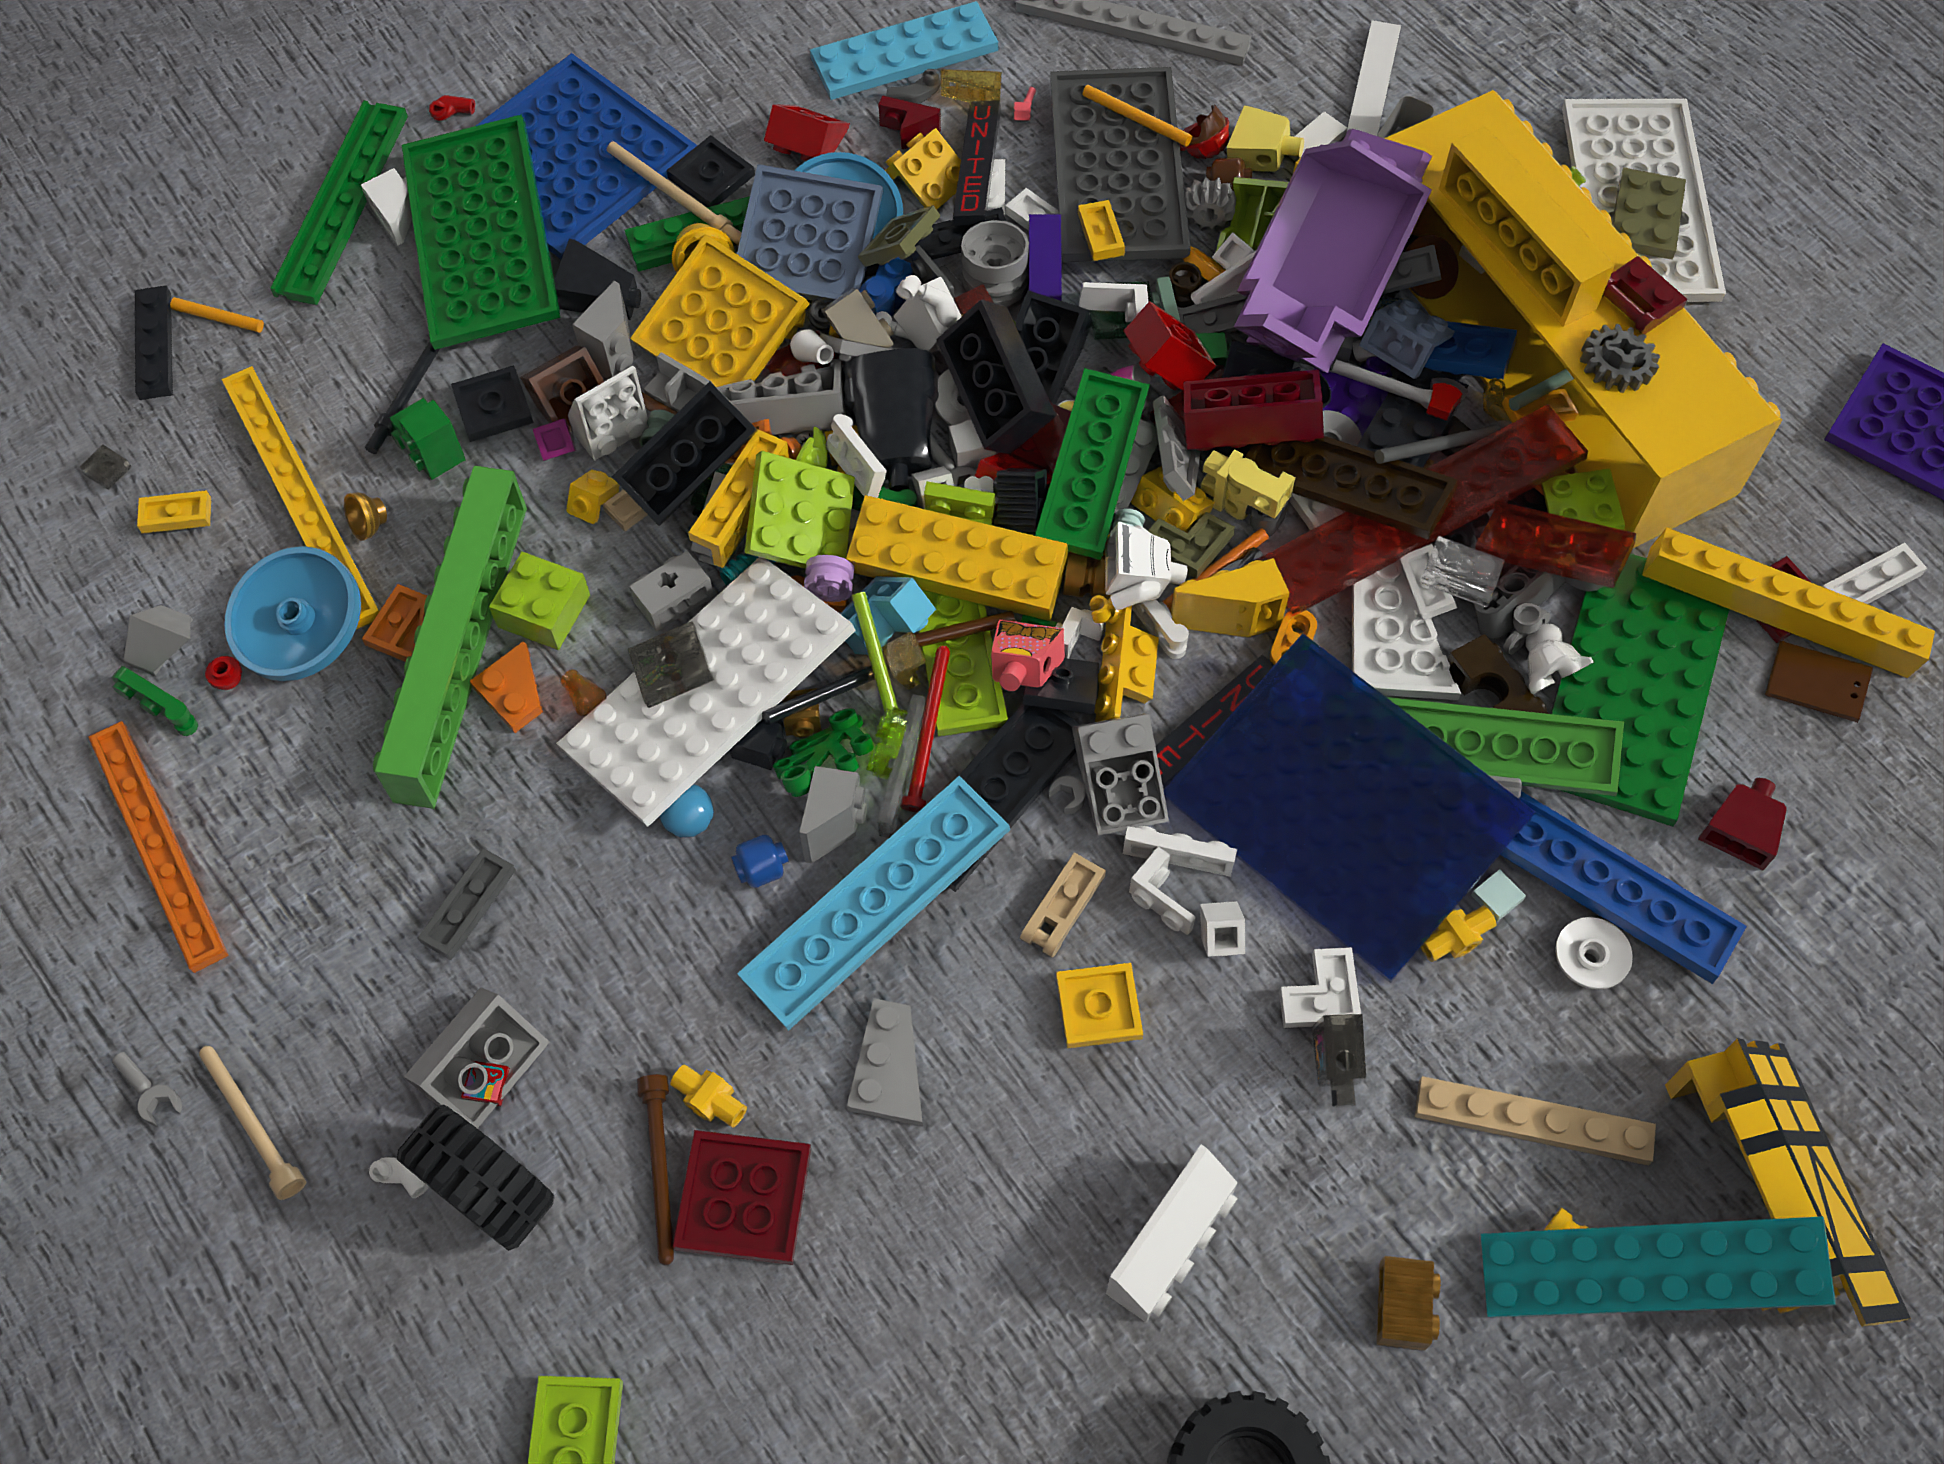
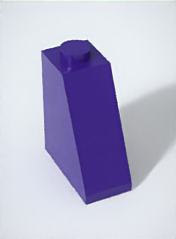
M1029 214L1028 290L1062 301L1061 214Z

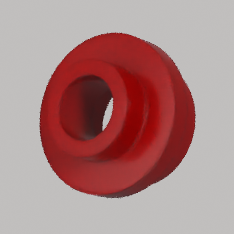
M231 656L215 658L208 664L205 671V677L209 684L221 690H230L236 687L242 676L240 663ZM227 669L226 672L219 674L222 670Z

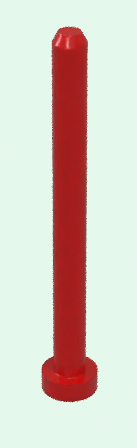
M939 646L936 650L908 796L901 798L900 807L910 812L918 813L926 806V801L922 799L950 656V650L947 646Z

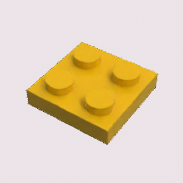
M1131 963L1056 972L1067 1049L1143 1039V1029Z

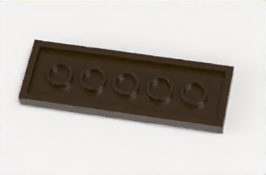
M1327 436L1310 442L1294 440L1282 441L1276 445L1252 444L1244 457L1255 462L1259 469L1277 478L1283 472L1295 477L1292 493L1425 539L1430 538L1458 486V479L1400 460L1379 464L1375 460V452Z

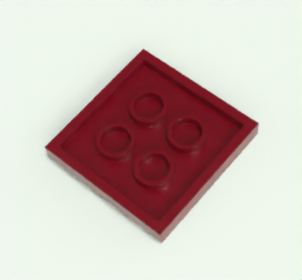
M694 1130L673 1249L681 1252L793 1265L812 1149L811 1144Z

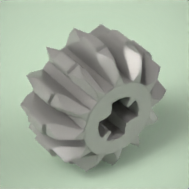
M1205 177L1203 182L1194 180L1192 186L1186 188L1185 192L1186 213L1189 224L1198 223L1200 229L1209 226L1214 230L1216 225L1225 227L1226 222L1233 219L1236 206L1235 192L1232 191L1230 183L1221 184L1220 178L1210 181Z

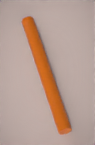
M1262 528L1258 529L1207 567L1197 579L1193 578L1191 580L1198 581L1211 577L1227 565L1242 559L1252 547L1257 548L1269 539L1267 532ZM1173 594L1162 601L1170 612Z

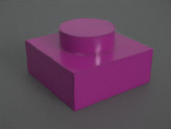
M566 419L532 429L543 461L577 451Z

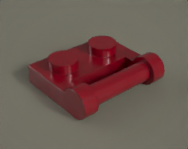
M1639 256L1611 273L1602 297L1605 296L1635 323L1634 328L1641 334L1648 333L1683 309L1688 300Z

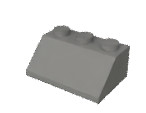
M480 988L405 1074L404 1078L435 1105L440 1106L444 1104L478 1129L497 1104L461 1098L462 1092L476 1094L483 1090L487 1084L488 1074L486 1069L474 1061L509 1066L508 1077L502 1090V1100L550 1042L501 996ZM473 1067L476 1072V1080L472 1085L464 1086L469 1068Z

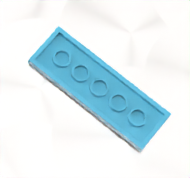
M975 1L810 49V55L830 100L918 75L927 69L935 70L998 51V40L978 2Z

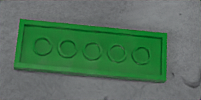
M1084 368L1035 536L1067 543L1068 552L1099 560L1102 559L1150 384Z

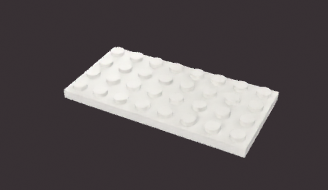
M1565 99L1562 111L1571 166H1574L1582 174L1581 176H1584L1586 182L1582 183L1579 187H1585L1589 190L1592 202L1599 210H1606L1612 222L1619 178L1623 167L1686 179L1677 249L1673 260L1637 254L1639 256H1646L1650 260L1652 268L1688 299L1687 302H1722L1726 291L1687 99Z
M759 557L669 639L671 645H673L672 649L675 658L683 655L678 658L677 664H681L679 666L684 674L683 681L688 684L686 692L682 694L676 693L670 674L665 676L666 681L663 683L659 681L652 688L644 686L645 679L657 670L656 664L661 663V667L667 665L662 648H659L657 650L658 655L655 657L656 660H654L655 664H652L651 667L648 666V668H644L645 666L641 665L556 744L561 751L648 827L762 720L763 711L779 704L855 632L854 626L849 620L770 561ZM696 634L698 635L699 640H700V643H701V646H702V647H701V650H702V653H701V656H702V657H701V658H699V657H697V656H693V655H695V654L700 653V652L692 651V650L697 649V648L700 647V644H699V641H698L697 636H694V635H696ZM662 671V672H660L659 674H657L656 676H654V677L650 680V682H652L658 675H660V674L663 673L664 671ZM671 692L662 701L648 703V699L658 693Z

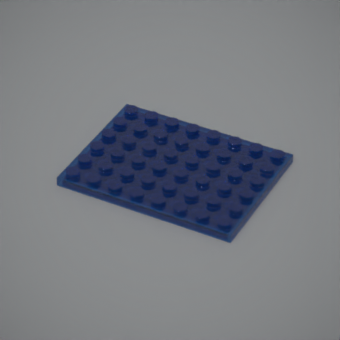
M1303 633L1163 790L1165 799L1215 840L1227 844L1230 848L1237 849V858L1347 948L1352 947L1354 954L1390 983L1536 813Z

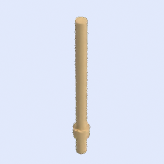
M616 142L609 143L607 146L608 153L708 225L724 232L733 243L739 246L741 232L733 227V223L721 214L716 215Z

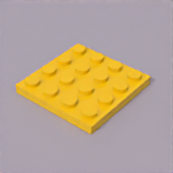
M704 234L630 339L654 357H657L661 352L710 380L715 387L749 379L755 381L809 306V302L721 243Z

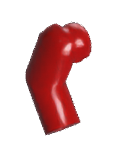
M444 95L429 105V112L438 121L446 120L458 112L473 114L475 112V100Z

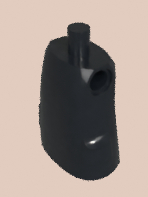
M917 348L892 349L854 357L847 361L843 367L845 407L854 417L859 437L886 469L885 480L889 482V490L900 492L901 490L909 489L908 477H911L914 473L929 470L932 467L930 432L933 405L939 397L936 359L931 352Z

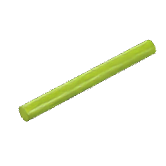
M864 591L853 594L852 599L889 730L893 732L903 729V723L866 593Z

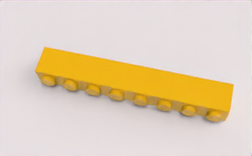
M1668 527L1665 528L1650 547L1642 574L1645 577L1905 678H1909L1929 660L1935 631L1910 620Z

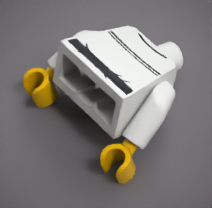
M1122 522L1116 524L1115 528L1108 535L1103 555H1105V590L1107 595H1111V598L1107 600L1101 595L1092 597L1089 603L1090 609L1093 611L1091 614L1092 619L1095 623H1104L1110 618L1111 609L1115 608L1118 611L1137 603L1158 599L1169 583L1180 585L1185 582L1187 566L1171 562L1170 543L1166 539L1151 534L1140 525L1130 526Z

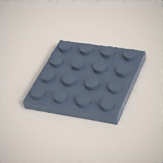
M758 164L737 255L808 300H822L825 303L833 302L852 288L859 290L863 285L867 266L864 267L858 255L873 240L883 187L875 184Z

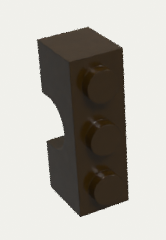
M1485 634L1450 652L1448 657L1449 671L1454 683L1458 684L1464 696L1477 689H1486L1496 694L1500 700V703L1493 706V708L1549 714L1544 702L1539 697L1531 694L1529 688L1525 685V680L1521 673L1509 665L1504 658L1501 648L1497 644L1492 643Z

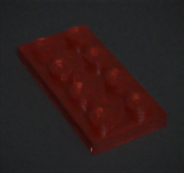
M1499 502L1475 544V555L1614 588L1635 545L1636 533Z

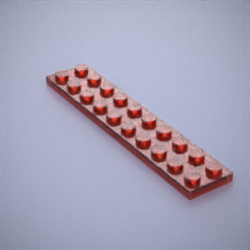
M1547 404L1427 468L1428 470L1458 479L1457 490L1429 539L1349 512H1344L1256 560L1265 561L1274 558L1290 592L1286 610L1293 617L1400 560L1409 552L1428 545L1586 460L1588 450Z

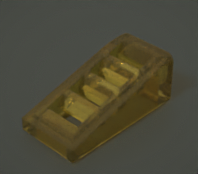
M941 69V96L968 103L970 101L1000 100L1001 105L1002 72ZM950 82L956 83V86H950Z

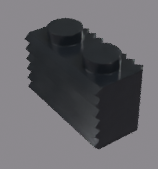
M1007 468L997 471V477H995L993 482V493L998 498L994 526L1035 536L1047 496V469Z

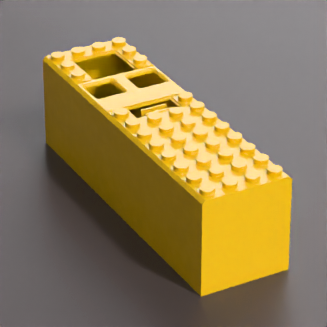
M1492 90L1385 138L1423 150L1432 156L1422 177V184L1432 191L1411 234L1418 237L1431 234L1443 238L1453 248L1459 266L1456 284L1444 297L1432 300L1424 299L1416 295L1411 289L1410 291L1430 316H1437L1450 322L1518 330L1517 341L1504 379H1487L1479 376L1501 404L1505 396L1520 394L1564 369H1567L1573 376V380L1555 390H1566L1578 414L1574 421L1548 424L1552 432L1555 431L1560 439L1559 451L1555 452V457L1549 464H1552L1555 459H1564L1577 468L1578 473L1603 469L1611 470L1625 522L1621 545L1617 549L1627 552L1661 535L1666 527L1673 529L1736 497L1742 491L1781 424L1780 411L1773 402H1766L1759 394L1755 380L1751 377L1745 378L1738 370L1734 356L1729 352H1723L1685 308L1645 334L1644 342L1646 344H1655L1656 347L1652 353L1660 355L1657 362L1659 368L1649 384L1645 385L1642 383L1637 391H1634L1628 385L1624 393H1620L1618 386L1613 385L1610 390H1607L1605 388L1606 382L1601 380L1595 383L1593 380L1596 375L1584 372L1587 364L1580 362L1583 354L1581 349L1587 337L1589 338L1594 329L1600 331L1603 325H1607L1613 330L1616 324H1620L1622 331H1627L1630 327L1634 328L1635 323L1603 296L1597 310L1563 327L1439 190L1451 143L1485 126L1501 141L1509 153L1522 163L1524 169L1544 187L1552 199L1565 209L1567 215L1587 233L1595 245L1609 256L1611 262L1615 265L1612 273L1639 255L1632 248L1629 236L1623 232L1619 233L1612 225L1609 213L1603 209L1599 210L1595 206L1589 190L1585 187L1580 188L1575 183L1568 166L1560 165L1553 157L1551 147L1546 142L1541 143L1534 136L1531 124L1526 120L1521 121L1514 113L1512 102L1509 99L1503 100L1496 91ZM1464 245L1485 270L1484 273L1480 274L1459 256L1461 246ZM1639 256L1652 267L1650 260L1646 256ZM1634 328V335L1637 337L1642 335ZM1632 367L1631 369L1632 371H1635L1640 369L1641 367Z

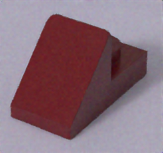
M887 96L881 97L878 104L879 124L882 127L900 131L901 149L909 148L906 144L920 132L924 137L935 128L939 133L941 132L940 108Z

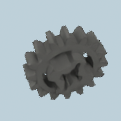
M1616 324L1614 329L1611 330L1607 325H1603L1600 331L1594 329L1589 338L1587 337L1581 349L1583 354L1580 362L1587 364L1584 369L1585 373H1594L1596 375L1593 380L1595 383L1602 380L1606 382L1605 388L1607 390L1616 385L1620 393H1624L1628 385L1634 391H1637L1642 383L1645 385L1649 384L1659 368L1657 362L1660 355L1652 353L1656 347L1655 344H1646L1644 342L1645 334L1638 337L1634 335V328L1630 327L1627 331H1622L1620 324ZM1632 367H1641L1640 369L1635 371H1632L1631 369Z

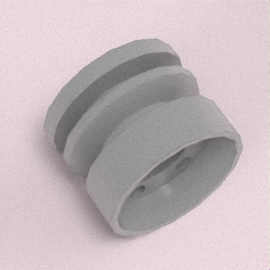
M991 220L980 222L971 227L963 236L961 244V261L963 264L962 286L976 303L980 300H985L1002 306H1010L1021 300L1028 288L1029 242L1026 233L1018 226L1007 221Z

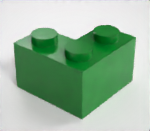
M422 398L390 417L395 430L391 432L393 440L401 450L407 448L410 452L408 457L418 472L424 470L431 480L466 460L450 419L434 400L427 402Z

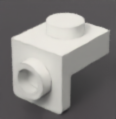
M1071 607L1064 623H1057L1056 627L1064 628L1065 658L1069 659L1080 634L1097 641L1100 640L1104 623H1095L1092 619V611Z

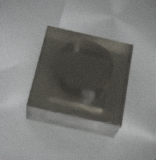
M101 445L79 468L85 476L109 490L131 468V465L127 459L107 446Z

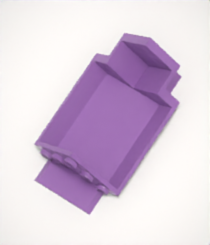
M1348 129L1342 142L1336 141L1332 144L1305 149L1237 290L1247 300L1234 327L1249 336L1246 343L1256 347L1258 345H1265L1280 356L1297 362L1301 358L1316 369L1326 373L1329 372L1345 337L1362 336L1432 190L1422 184V177L1432 158L1430 154L1423 150L1356 129Z

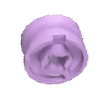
M817 555L807 560L805 572L807 577L804 579V588L826 602H840L851 596L853 585L851 580L854 575V565L850 561L834 555Z

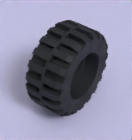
M444 1104L434 1107L398 1149L397 1160L508 1251L519 1247L553 1205L554 1194L548 1187L488 1136Z
M1241 1391L1229 1392L1224 1398L1218 1399L1215 1397L1205 1402L1202 1408L1198 1411L1195 1410L1188 1417L1179 1430L1167 1458L1168 1464H1210L1212 1456L1224 1443L1236 1438H1250L1268 1446L1278 1456L1282 1464H1331L1329 1456H1324L1320 1447L1324 1443L1318 1431L1311 1432L1306 1425L1309 1419L1301 1411L1296 1415L1287 1408L1288 1402L1278 1397L1275 1401L1266 1399L1265 1393L1253 1391L1251 1395H1242Z

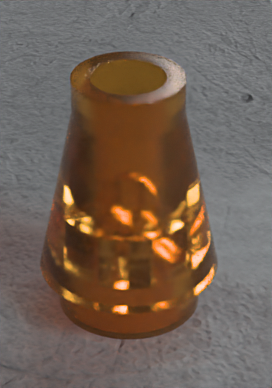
M575 669L567 671L560 680L577 714L580 716H587L597 705L607 699L604 689L582 676Z

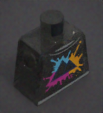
M1362 1014L1323 1015L1312 1027L1318 1085L1320 1087L1331 1086L1332 1107L1356 1106L1354 1085H1358L1366 1079ZM1336 1060L1344 1065L1345 1071L1338 1068Z

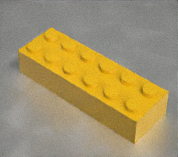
M1485 126L1452 142L1439 190L1563 327L1597 310L1615 266L1609 256L1595 245L1587 233L1567 215L1565 209L1552 199L1544 187L1524 169L1522 163L1515 159L1502 145L1501 141Z
M865 495L846 559L854 565V573L872 578L876 576L909 577L915 580L921 590L1051 621L1068 560L1067 543Z

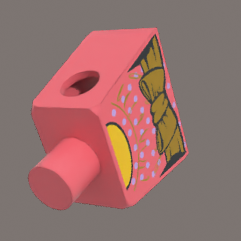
M999 619L991 652L992 678L996 682H1000V685L1008 691H1016L1020 685L1036 688L1043 686L1052 675L1053 669L1058 667L1065 658L1064 628Z

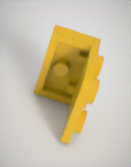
M935 128L925 137L920 132L906 144L909 147L906 153L902 154L898 150L885 161L889 166L885 171L892 180L900 176L924 208L934 205L937 210L956 194L961 159Z

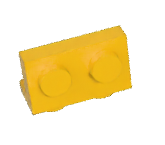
M1162 466L1142 475L1131 500L1135 507L1153 520L1157 521L1160 518L1188 533L1193 522L1200 519L1205 512L1210 513L1215 504L1198 487L1195 489V495L1183 501L1176 491L1171 492L1166 486L1163 479Z

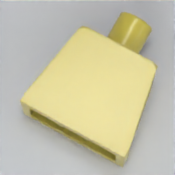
M1244 105L1227 145V158L1243 159L1246 168H1251L1252 171L1275 172L1279 170L1284 155L1301 157L1304 148V138L1290 136V121L1287 117Z

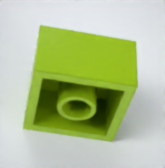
M522 551L489 605V609L497 628L559 650L590 597V592L583 573Z

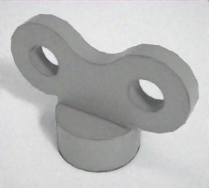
M1524 603L1517 606L1514 610L1513 618L1516 631L1507 638L1503 647L1504 651L1510 655L1516 653L1530 633L1538 631L1542 624H1548L1550 613L1532 603Z

